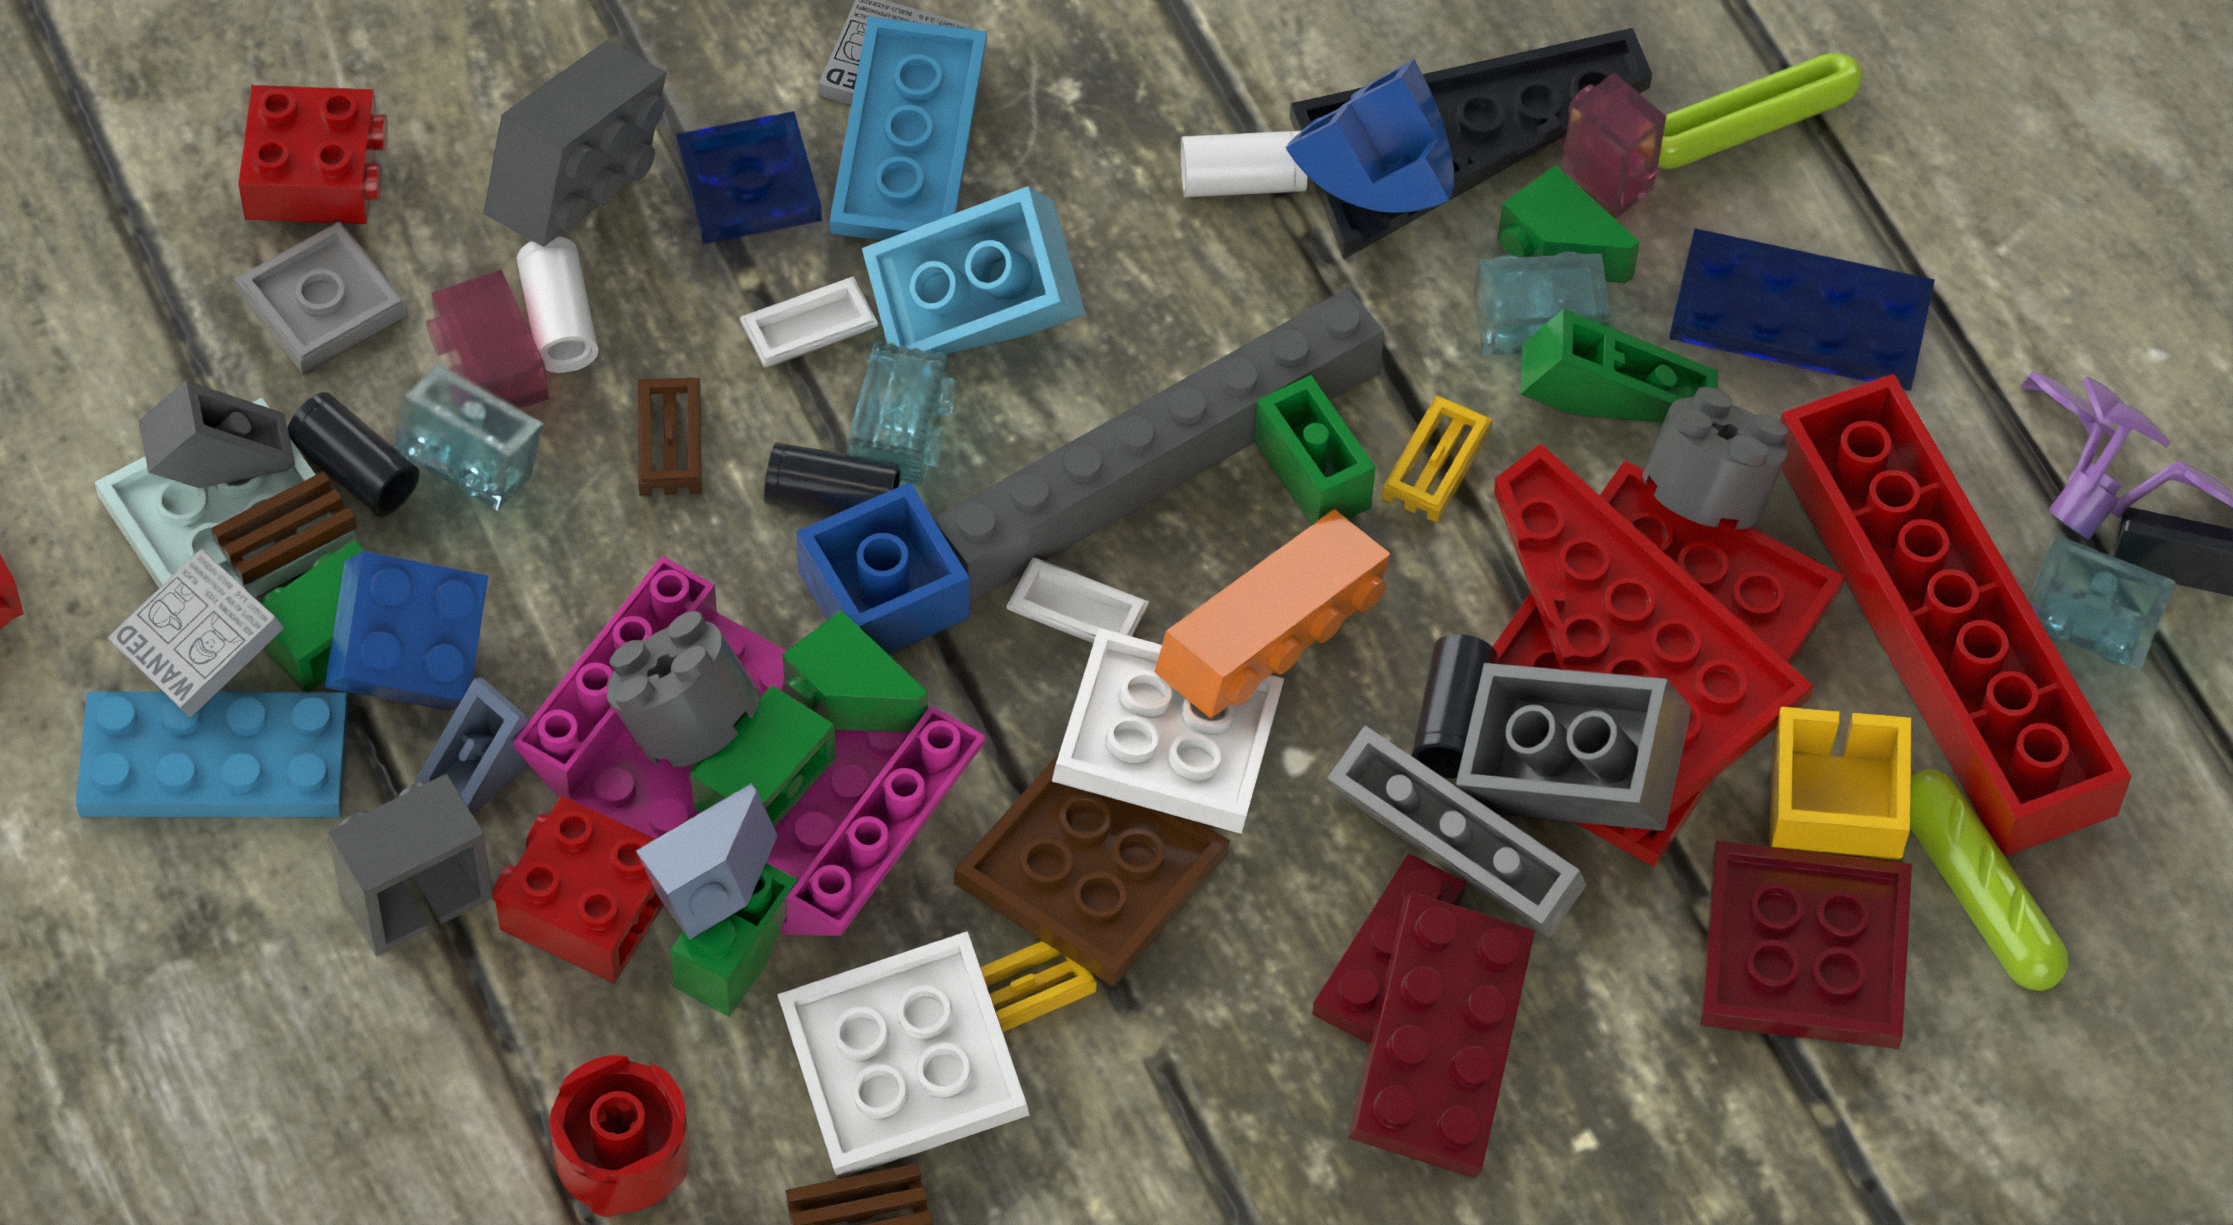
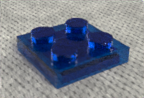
M795 111L676 134L677 151L703 244L822 221V206Z

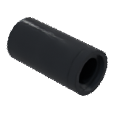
M321 392L309 398L300 406L290 420L288 432L295 446L376 516L383 517L393 513L408 500L415 490L420 475L419 469L330 393Z
M775 442L766 472L764 502L769 505L833 516L900 487L901 465L899 463Z
M1447 635L1439 638L1434 644L1411 754L1413 758L1443 778L1455 779L1458 777L1484 663L1497 664L1498 659L1497 652L1493 646L1480 638L1470 635Z

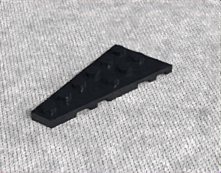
M1624 29L1423 74L1441 115L1451 149L1454 167V188L1450 200L1648 90L1651 85L1652 72L1634 29ZM1362 88L1291 103L1290 120L1294 131H1302L1317 118L1339 109L1351 100L1352 94ZM1315 183L1343 260L1442 205L1411 212L1375 211L1343 201Z

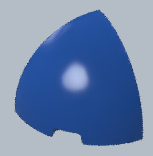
M1414 59L1352 94L1350 101L1339 109L1317 118L1296 135L1285 147L1294 162L1317 185L1337 198L1358 207L1383 212L1418 211L1449 201L1453 193L1454 167L1446 130L1432 93Z

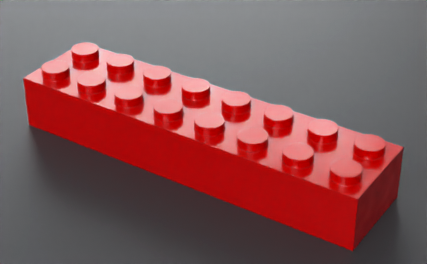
M1895 374L1782 412L1780 421L1788 429V434L1785 438L1788 454L1782 466V472L1839 572L1845 576L1844 580L1983 824L2005 857L2118 816L2132 776Z

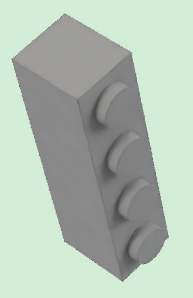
M1366 725L1327 778L1338 795L1549 938L1587 885L1578 868Z

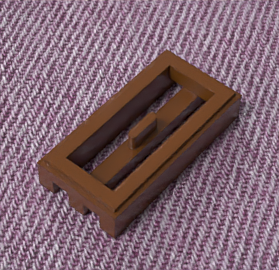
M700 378L638 379L639 496L652 495V488H664L665 495H677V488L689 487L690 494H702ZM688 393L689 470H677L676 394ZM651 394H663L664 471H652Z
M323 471L212 527L211 531L214 542L245 586L357 527L354 514L349 507L345 508L341 495L336 489H332L330 479ZM329 512L332 516L297 533V528ZM272 541L277 543L246 560L242 557Z
M918 1163L785 1190L791 1225H830L845 1221L847 1223H854L871 1219L874 1215L913 1208L914 1214L863 1225H933L931 1214L927 1207V1197L922 1186Z

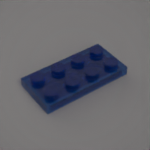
M1695 228L1669 339L1865 382H1871L1895 374L1903 390L1911 391L1935 279Z

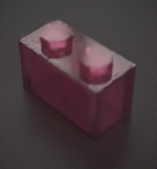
M1613 73L1596 87L1589 85L1583 88L1572 100L1568 109L1570 117L1567 136L1563 144L1564 156L1561 170L1616 219L1654 189L1667 116L1616 73Z
M502 270L431 293L435 318L426 320L431 343L438 356L448 354L453 365L447 368L453 393L459 404L469 401L478 423L549 400L545 364Z

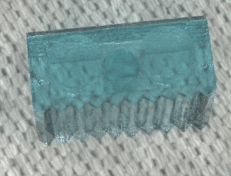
M881 341L873 344L846 444L848 455L899 463L901 465L900 482L922 485L926 465L937 467L941 455L944 432L943 430L936 429L939 414L951 415L956 395L957 380L947 378V356L944 353L938 352L934 354L929 349L922 352L917 347L910 350L905 345L897 347L893 343L885 345Z

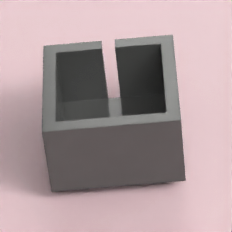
M447 774L430 782L423 781L412 784L404 789L396 799L371 811L355 812L346 817L338 827L327 832L340 897L375 956L429 931L428 923L402 882L411 876L440 924L492 899L493 892L484 833Z

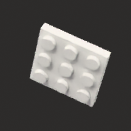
M1098 627L1056 762L1052 782L1242 834L1284 678L1273 675L1268 676L1260 682L1254 694L1240 706H1235L1232 703L1210 719L1154 673L1162 645Z
M968 931L777 994L837 1179L1030 1115Z

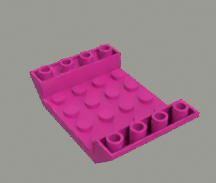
M664 556L658 559L513 741V747L559 798L561 795L655 839L700 814V812L694 809L690 778L693 764L673 767L668 759H659V765L651 763L607 699L608 682L614 672L610 664V658L614 652L629 641L641 640L643 642L655 633L669 627L673 620L686 612L697 611L705 621L716 625L757 685L760 697L771 685L783 691L782 654L786 652V650L718 613L715 585ZM932 705L911 732L835 730L836 759L774 828L778 836L767 859V863L798 879V882L785 897L786 917L780 931L788 936H841L986 743V735Z

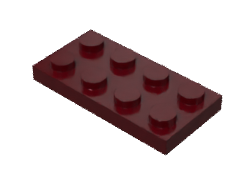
M1413 891L1409 892L1402 905L1348 1139L1473 1178L1481 1172L1535 930Z

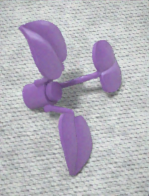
M2033 371L2022 383L2020 389L2046 392L2057 402L2077 414L2089 437L2077 467L2068 478L2070 482L2049 508L2053 515L2088 540L2110 512L2120 518L2127 507L2169 480H2176L2202 489L2233 507V492L2210 475L2179 460L2175 464H2170L2121 498H2118L2115 494L2122 487V484L2105 471L2132 429L2139 431L2167 448L2171 442L2163 432L2141 411L2125 404L2115 392L2088 376L2083 379L2082 383L2092 404L2073 393L2058 381ZM2112 424L2120 425L2117 431ZM2104 431L2112 439L2097 463L2093 464L2091 462Z

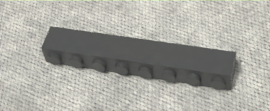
M1346 288L933 518L969 576V603L1024 573L1032 557L1046 561L1254 443L1258 399L1312 375L1330 401L1380 372L1384 337L1383 328L1350 289Z

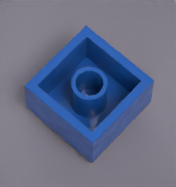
M911 482L796 531L798 573L826 620L842 610L887 654L969 619V576Z
M362 551L346 560L341 581L325 688L446 711L457 708L473 680L489 575Z

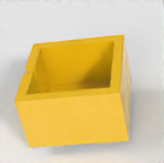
M1781 707L1771 746L1769 847L1901 862L1910 832L1911 718L1852 713L1841 757L1831 756L1839 726L1840 712Z

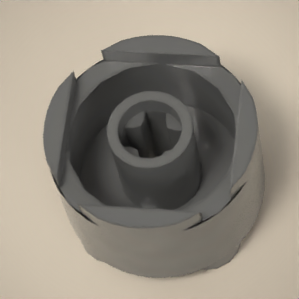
M1700 387L1697 389L1694 397L1682 398L1671 404L1644 468L1643 480L1646 484L1652 478L1658 485L1653 496L1661 504L1682 517L1716 528L1721 518L1737 519L1739 521L1735 529L1750 528L1760 520L1787 457L1788 449L1785 438L1788 434V429L1786 425L1774 417L1762 414L1754 415L1747 410L1732 405V399L1720 390Z
M697 611L686 612L678 616L669 627L655 633L643 642L641 640H632L623 644L610 658V664L614 672L608 682L607 699L651 763L659 765V759H668L673 767H683L697 763L717 753L738 735L733 724L741 717L744 711L752 718L759 705L760 692L757 685L716 625L705 621Z

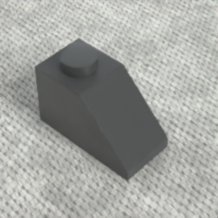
M187 380L139 420L148 473L196 488L285 472L295 465L285 413Z

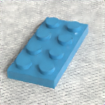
M868 16L829 221L830 234L883 241L958 212L987 47V31Z
M87 691L76 807L79 817L341 818L349 712L347 692H217L189 718L163 692Z

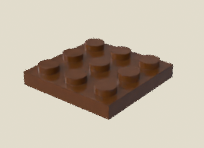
M1058 753L955 868L954 884L1114 987L1228 855L1230 840L1201 822L1052 782L1059 756Z

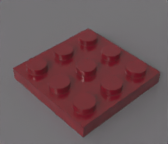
M1716 840L1713 853L1700 1026L1899 1049L1903 1038L1912 863Z

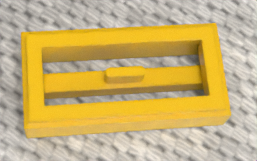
M1436 395L1383 485L1381 499L1393 504L1397 498L1405 502L1404 509L1416 513L1417 509L1420 508L1427 511L1426 519L1438 523L1490 434L1493 419ZM1443 416L1452 418L1450 425L1414 487L1406 484L1405 481ZM1466 425L1473 427L1434 496L1427 493Z
M1040 941L984 965L980 969L986 986H990L1060 956L1062 953L1045 942ZM1065 956L1067 961L1035 975L1031 973L1012 981L1009 986L989 994L995 1010L1073 975L1076 976L996 1011L995 1013L1002 1032L1095 993L1097 982L1092 973Z

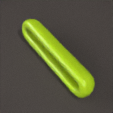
M1829 53L1815 57L1654 119L1647 123L1640 133V148L1646 159L1658 168L1676 169L1849 102L1860 90L1862 68L1856 59L1845 54Z
M1922 769L1912 773L1910 785L1911 831L2008 975L2019 986L2028 990L2042 991L2053 988L2063 980L2069 967V954L2064 942L1956 783L1947 774L1934 769Z

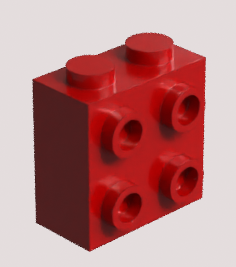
M251 85L238 180L245 220L336 223L341 221L344 224H367L370 200H380L382 189L381 164L375 163L376 151L386 150L388 138L387 115L377 114L374 89Z
M561 795L549 815L543 813L534 821L526 839V850L516 866L507 865L495 883L492 899L496 902L499 929L615 984L664 906L636 852L638 849L654 841L655 838Z

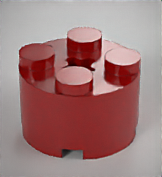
M608 1055L590 1060L566 1076L559 1087V1094L551 1108L549 1126L557 1174L564 1187L572 1196L587 1205L592 1213L601 1217H612L619 1213L635 1212L653 1206L667 1197L675 1187L684 1181L687 1175L689 1160L686 1107L682 1092L669 1073L651 1062L649 1067L641 1063L629 1061V1056Z

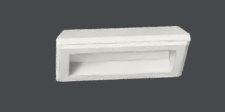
M854 276L740 317L744 330L763 367L766 368L863 334L878 326V322Z
M1032 557L1007 604V609L1023 617L1094 643L1098 627L1132 637L1149 605V601Z

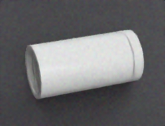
M1301 131L1181 137V176L1184 197L1306 191L1307 175L1294 162L1285 148Z
M563 237L555 238L545 247L533 241L527 243L517 254V264L537 362L544 370L554 373L582 369L595 360L598 355V345L577 246L571 240Z

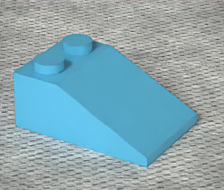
M1029 186L862 248L892 363L896 365L1028 336L1086 315L1055 202Z

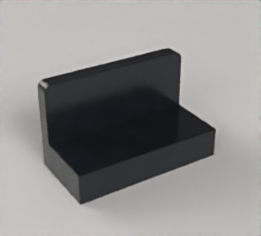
M2127 507L2119 518L2110 570L2233 596V529Z

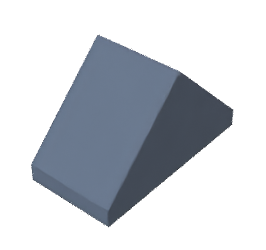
M482 677L474 678L414 783L430 782L447 774L473 815L529 767L528 763L513 747L514 739L528 724L527 716Z

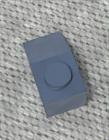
M749 784L638 849L636 852L658 897L690 940L748 905L778 835L757 790L752 784Z

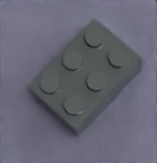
M606 40L501 114L483 214L545 247L563 232L574 230L582 218L599 205L605 206L610 203L616 193L634 179H642L651 168L655 158V149L652 147L655 127L665 110V100L662 98L667 72Z
M1484 663L1456 786L1496 814L1665 831L1692 707L1668 679Z

